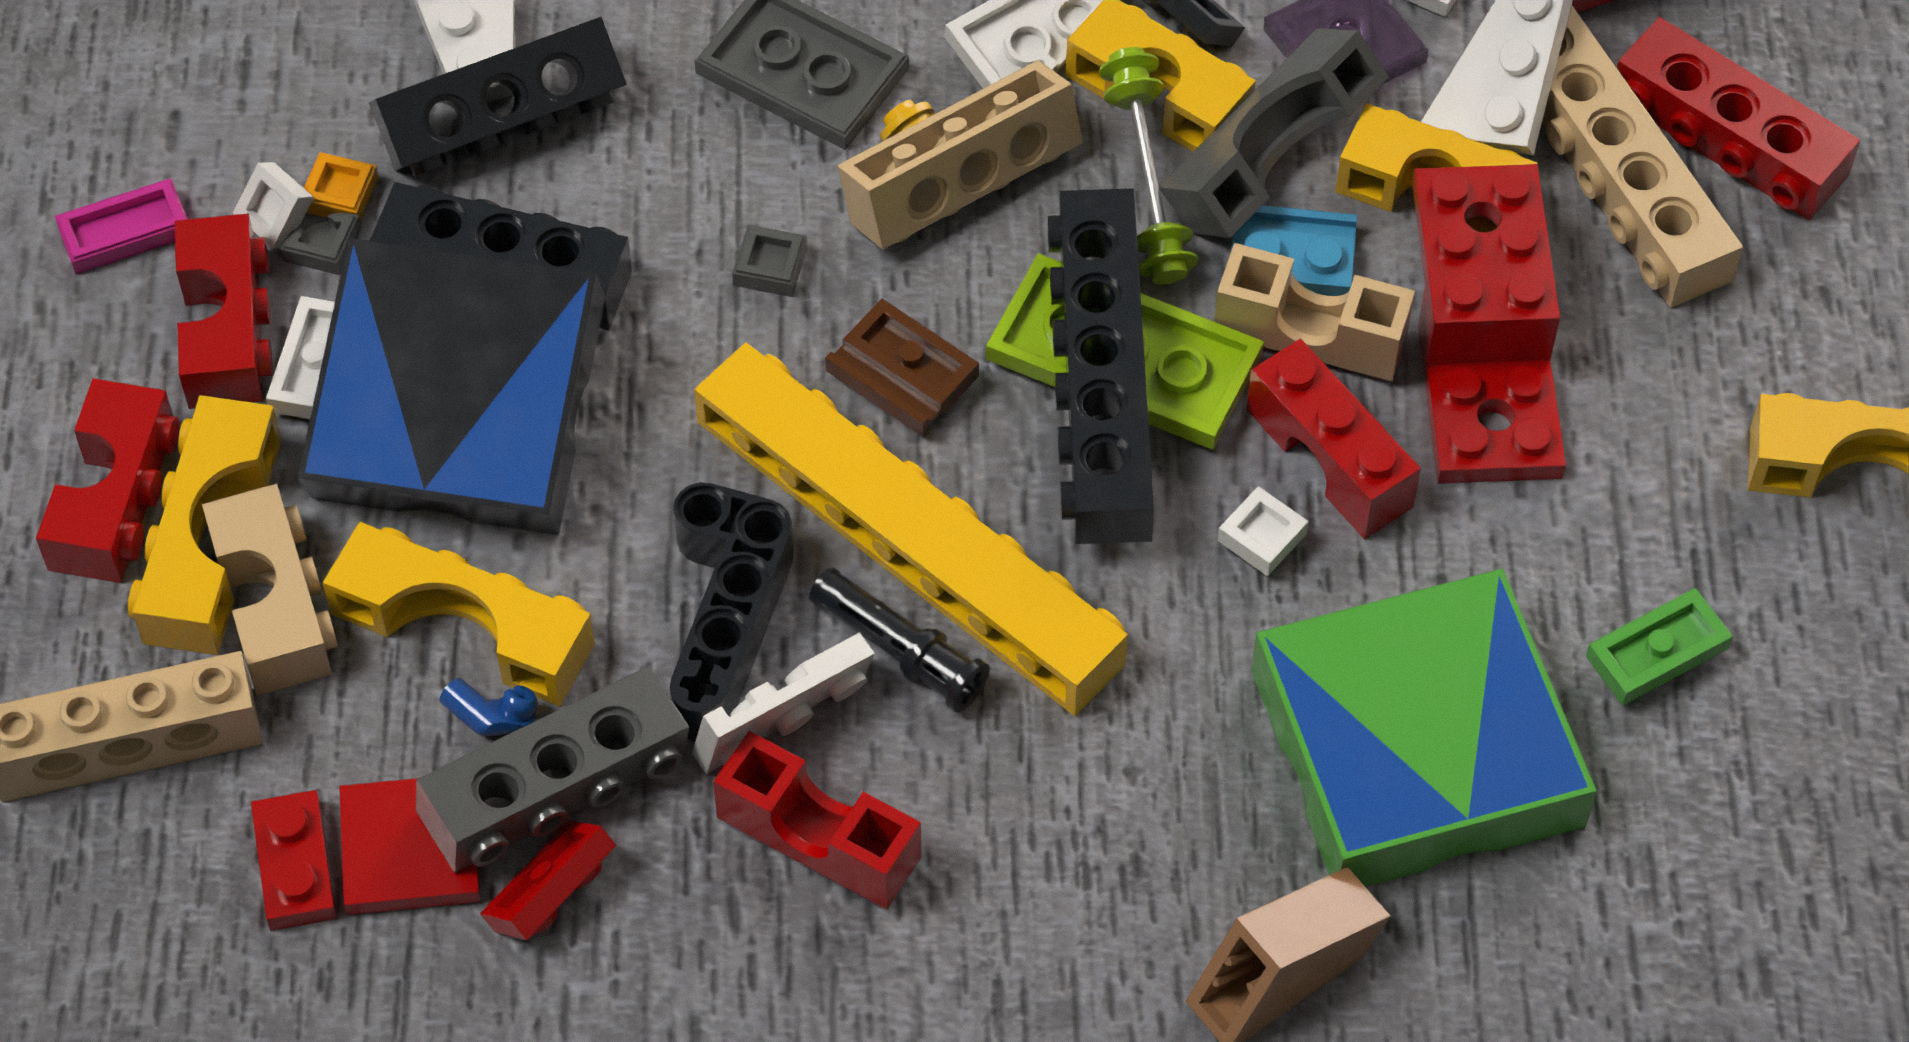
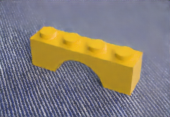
M1792 393L1760 395L1750 426L1748 491L1811 498L1819 483L1829 473L1844 465L1857 462L1883 463L1909 474V407L1896 409L1869 406L1855 400L1833 402L1806 399Z
M199 395L193 418H185L183 420L178 439L180 460L176 472L169 471L163 483V515L159 526L152 525L146 538V570L142 580H135L133 582L128 597V615L130 618L135 619L143 644L211 655L219 654L234 604V597L225 568L209 559L199 549L203 532L207 527L202 504L269 485L282 441L274 406Z
M359 521L323 581L331 615L387 638L407 623L426 616L454 615L477 623L488 631L497 643L496 653L502 684L512 688L515 686L527 687L533 691L537 698L561 707L595 646L591 613L587 612L576 601L560 595L551 598L529 589L521 580L510 574L500 572L493 575L473 567L462 556L452 551L439 550L435 552L413 543L407 535L390 527H383L380 530Z

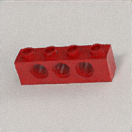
M1661 17L1654 21L1618 61V71L1659 128L1669 133L1679 144L1691 147L1719 164L1729 175L1741 178L1764 192L1777 205L1785 209H1791L1809 221L1850 174L1861 141L1859 138Z

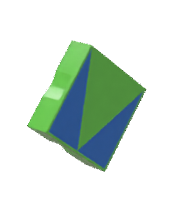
M1503 568L1256 632L1251 671L1280 748L1292 763L1300 780L1304 794L1305 814L1329 875L1348 867L1362 884L1367 887L1426 871L1430 867L1458 855L1481 851H1500L1586 827L1597 790Z

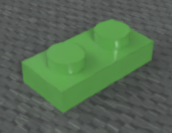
M1694 588L1590 643L1586 658L1621 705L1624 706L1728 650L1733 635L1699 591Z

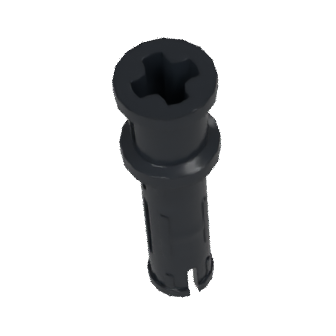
M832 567V569L827 568L814 582L809 594V599L812 603L821 606L900 662V669L906 679L913 683L922 681L946 698V706L953 712L959 713L965 710L982 691L989 677V664L982 659L970 660L947 644L946 634L940 630L931 628L921 630L888 607L884 602L878 600L842 575L835 567Z

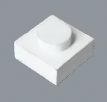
M274 162L258 163L233 214L249 213L253 231L259 237H265L266 243L272 248H280L285 239L299 227L314 197Z
M1258 486L1219 527L1217 541L1269 576L1307 535L1309 521Z

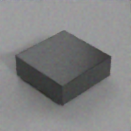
M747 225L732 273L733 286L793 297L807 251V236Z

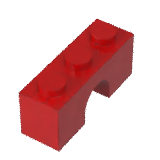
M249 213L175 220L176 274L185 306L200 304L221 306L217 313L204 320L177 323L179 378L188 409L196 408L199 395L251 403L264 402L263 377L273 376V357L270 340H261V325L271 324L267 287L259 288L258 275L269 273L265 237H254Z
M1301 338L1251 369L1246 410L1284 452L1289 451L1301 442L1308 446L1324 471L1326 478L1325 497L1364 540L1414 507L1421 471L1420 466Z
M92 378L74 433L85 464L109 468L111 472L105 479L89 487L76 488L54 485L36 536V541L48 571L122 583L129 560L136 561L138 559L144 540L142 521L148 506L154 507L157 504L161 493L162 473L160 468L166 453L172 454L175 451L179 439L180 421L178 417L173 416L166 390Z
M751 731L747 732L713 781L718 819L886 910L921 859L920 821L864 791L854 806H848L832 799L811 781L806 770V760Z

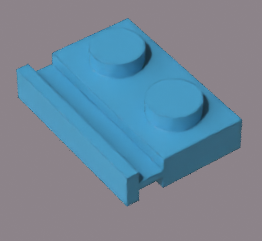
M1262 205L1233 235L1231 251L1234 243L1294 258L1293 274L1303 287L1325 296L1344 295L1350 291L1352 284L1357 215Z

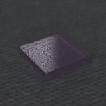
M1298 0L1264 17L1263 30L1286 59L1317 28L1358 30L1389 76L1384 83L1427 63L1429 50L1388 0Z

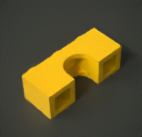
M1103 0L1067 39L1065 76L1103 99L1105 91L1113 86L1114 82L1102 79L1099 69L1109 60V56L1113 52L1123 48L1138 47L1142 48L1145 53L1155 55L1159 60V66L1153 73L1149 74V77L1162 81L1164 88L1170 91L1165 97L1162 134L1192 152L1255 91L1256 80L1249 77L1242 68L1236 64L1220 60L1200 48L1190 37L1174 33L1152 20L1139 7L1127 5L1120 0Z
M1366 103L1340 156L1335 193L1392 212L1401 193L1412 187L1414 169L1537 164V162L1523 158L1511 150L1497 149L1465 138L1456 131L1442 130L1408 118L1399 111L1385 110ZM1474 216L1466 220L1467 225L1478 232H1490L1498 228L1491 219L1484 216Z

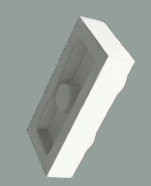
M304 296L300 297L266 397L267 405L274 406L275 413L310 419L335 302Z

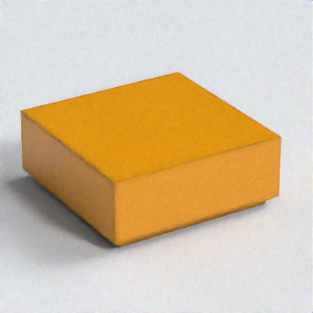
M319 152L304 186V189L314 197L306 213L328 218L327 215L334 213L359 215L361 221L379 179L377 165Z

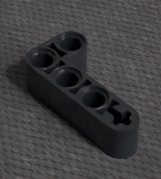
M703 482L691 484L681 490L675 498L673 508L679 551L688 560L715 568L670 682L671 700L689 725L687 739L693 742L696 741L704 715L722 706L730 717L731 712L738 706L793 564L794 557L792 520L789 511L782 504L764 497ZM702 520H709L714 522L713 524L704 527L693 525L694 523ZM760 537H772L775 539L769 543L753 541ZM742 589H748L755 592L752 595L745 597H739L732 594L735 591ZM722 642L735 645L725 651H715L710 648ZM705 683L710 685L711 695H704Z

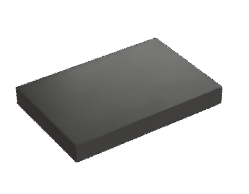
M744 0L695 60L696 74L844 150L847 149L909 69L908 55L799 0Z

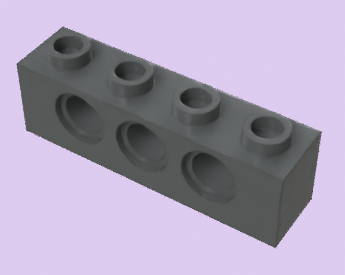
M647 666L416 779L415 811L454 873L472 864L475 866H485L500 858L510 845L532 834L535 837L548 835L558 829L568 816L590 805L593 808L603 807L617 799L626 787L646 777L658 779L673 771L681 763L682 759L685 758L689 725L650 667ZM614 740L623 743L627 747L620 750H610L600 745V743ZM548 769H561L567 772L569 776L553 779L547 777L542 772ZM500 797L507 799L512 804L503 808H494L485 804L484 801L489 798Z

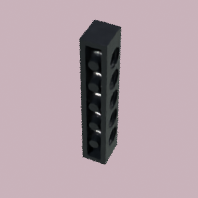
M1134 188L1060 191L1059 215L1048 216L1047 221L1049 253L1060 252L1061 267H1050L1051 305L1063 304L1064 319L1053 320L1054 357H1066V372L1055 373L1056 411L1068 410L1069 426L1058 427L1059 465H1071L1072 481L1060 482L1062 520H1074L1075 544L1152 542L1154 504ZM1088 257H1097V258H1100V259H1099V260H1088V259H1085V258H1088ZM1089 309H1101V310H1104V312L1093 313V312H1089V311H1087V310H1089ZM1094 361H1102L1108 364L1104 366H1095L1089 363ZM1103 414L1111 416L1112 418L1108 420H1097L1092 418V416ZM1105 468L1111 469L1116 473L1100 475L1093 471Z

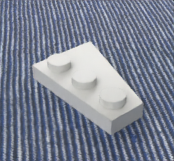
M413 0L443 74L515 48L514 17L516 0ZM492 83L486 91L485 100L486 103L512 96L513 93L504 84Z
M989 0L946 24L943 37L983 89L1037 60L1057 73L1066 63L1067 39L1103 0Z
M1495 0L1421 122L1442 130L1456 131L1465 138L1497 149H1507L1517 154L1534 155L1573 0Z
M859 632L801 663L785 678L788 686L777 691L774 685L766 682L749 691L745 696L746 699L731 712L730 717L722 706L704 715L692 755L707 775L721 765L726 764L748 731L763 738L776 730L779 731L781 736L794 732L813 717L814 712L811 708L821 701L832 696L835 702H839L860 689L867 682L864 674L867 673L875 653Z

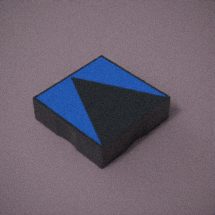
M348 238L297 477L310 497L316 500L398 512L407 510L439 511L458 516L472 523L559 535L576 451V414L580 399L590 379L605 302V295L595 272Z

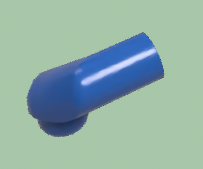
M456 678L445 687L439 699L445 708L471 730L484 737L510 734L536 720L535 711L538 706V699L532 690L524 686H515L513 690H506L503 698L487 700L462 678Z

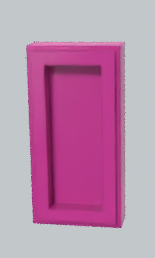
M171 178L54 216L75 275L175 242L174 221L187 219Z

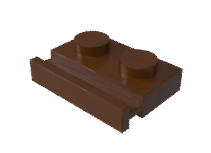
M883 298L843 338V345L835 353L830 352L825 357L826 371L921 436H924L929 431V425L937 416L941 418L979 377V362Z

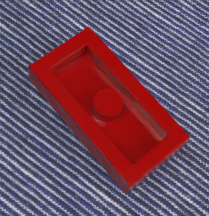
M317 790L251 801L266 920L270 931L337 919L321 805Z
M569 820L486 906L480 915L495 933L528 940L531 936L543 932L553 923L558 914L557 908L575 889L587 885L599 874L602 869L601 861L617 845L602 826Z

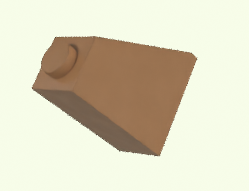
M1348 867L1341 869L1236 918L1185 1002L1219 1042H1245L1362 959L1391 915Z

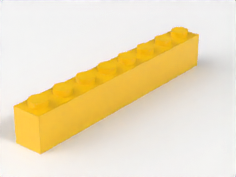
M745 342L694 389L696 417L699 425L1074 717L1126 666L1128 634L1125 632L1120 621L1112 613L1103 608L1095 609L1076 595L1069 581L1055 571L1046 572L1030 560L1025 550L1014 538L1003 533L1000 535L996 534L979 520L976 512L968 503L958 497L949 498L932 485L928 475L917 464L911 461L902 462L884 448L880 438L870 428L864 425L855 426L838 413L834 403L824 393L817 389L810 391L795 380L788 368L777 357L771 354L764 356Z

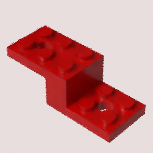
M1538 164L1414 169L1412 186L1425 280L1418 333L1437 483L1563 479L1566 462L1551 366V356L1560 322V313ZM1474 216H1484L1491 219L1498 228L1490 232H1478L1467 225L1466 220ZM1488 412L1499 413L1509 420L1511 426L1500 431L1490 430L1479 422L1478 417Z

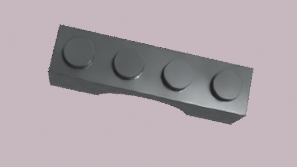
M1317 28L1159 186V189L1185 226L1191 228L1193 233L1231 238L1270 198L1265 190V181L1276 161L1291 146L1314 130L1333 121L1350 117L1389 76L1358 30Z

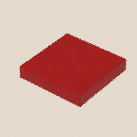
M419 778L339 786L343 897L346 915L481 902L479 866L472 864L454 873L416 813V779Z

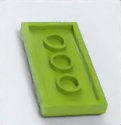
M1038 253L986 345V360L1055 387V373L1066 372V357H1054L1053 320L1064 319L1063 304L1051 305L1050 267H1061V262ZM1140 293L1148 423L1151 426L1214 450L1250 380L1251 369L1258 365L1263 355L1264 341ZM1089 309V310H1087V311L1093 312V313L1104 312V310H1101V309ZM1094 361L1089 364L1095 366H1104L1108 363L1102 361Z

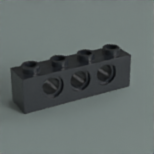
M598 17L379 97L369 102L394 170L410 165L413 176H417L448 164L444 152L466 144L471 156L503 144L500 131L522 124L527 135L560 123L556 111L577 103L581 114L614 103L615 100L611 90L625 86L627 83L602 17ZM547 63H558L567 70L570 83L563 95H554L544 87L542 71ZM492 83L504 84L513 93L514 107L507 116L493 113L486 104V91ZM437 103L451 106L458 115V128L451 137L438 135L430 126L429 113Z
M394 182L370 238V241L595 272L605 295L600 329L610 330L632 273L629 239L627 236L618 235L604 227L588 228L559 221L557 218L545 213L529 214L504 208L486 199L470 200L444 194L440 190L426 185L415 187ZM559 264H568L566 266H556Z

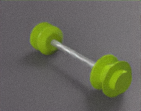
M1128 47L1113 52L1109 56V60L1100 67L1099 74L1102 79L1114 82V85L1104 93L1105 102L1132 111L1154 223L1137 236L1138 251L1147 253L1148 256L1147 259L1139 264V274L1143 277L1152 278L1155 284H1172L1188 276V271L1197 265L1198 256L1193 252L1184 251L1183 245L1193 238L1192 229L1175 222H1166L1151 150L1143 107L1152 103L1164 91L1162 81L1149 77V74L1158 68L1159 60L1155 55L1145 53L1142 48Z

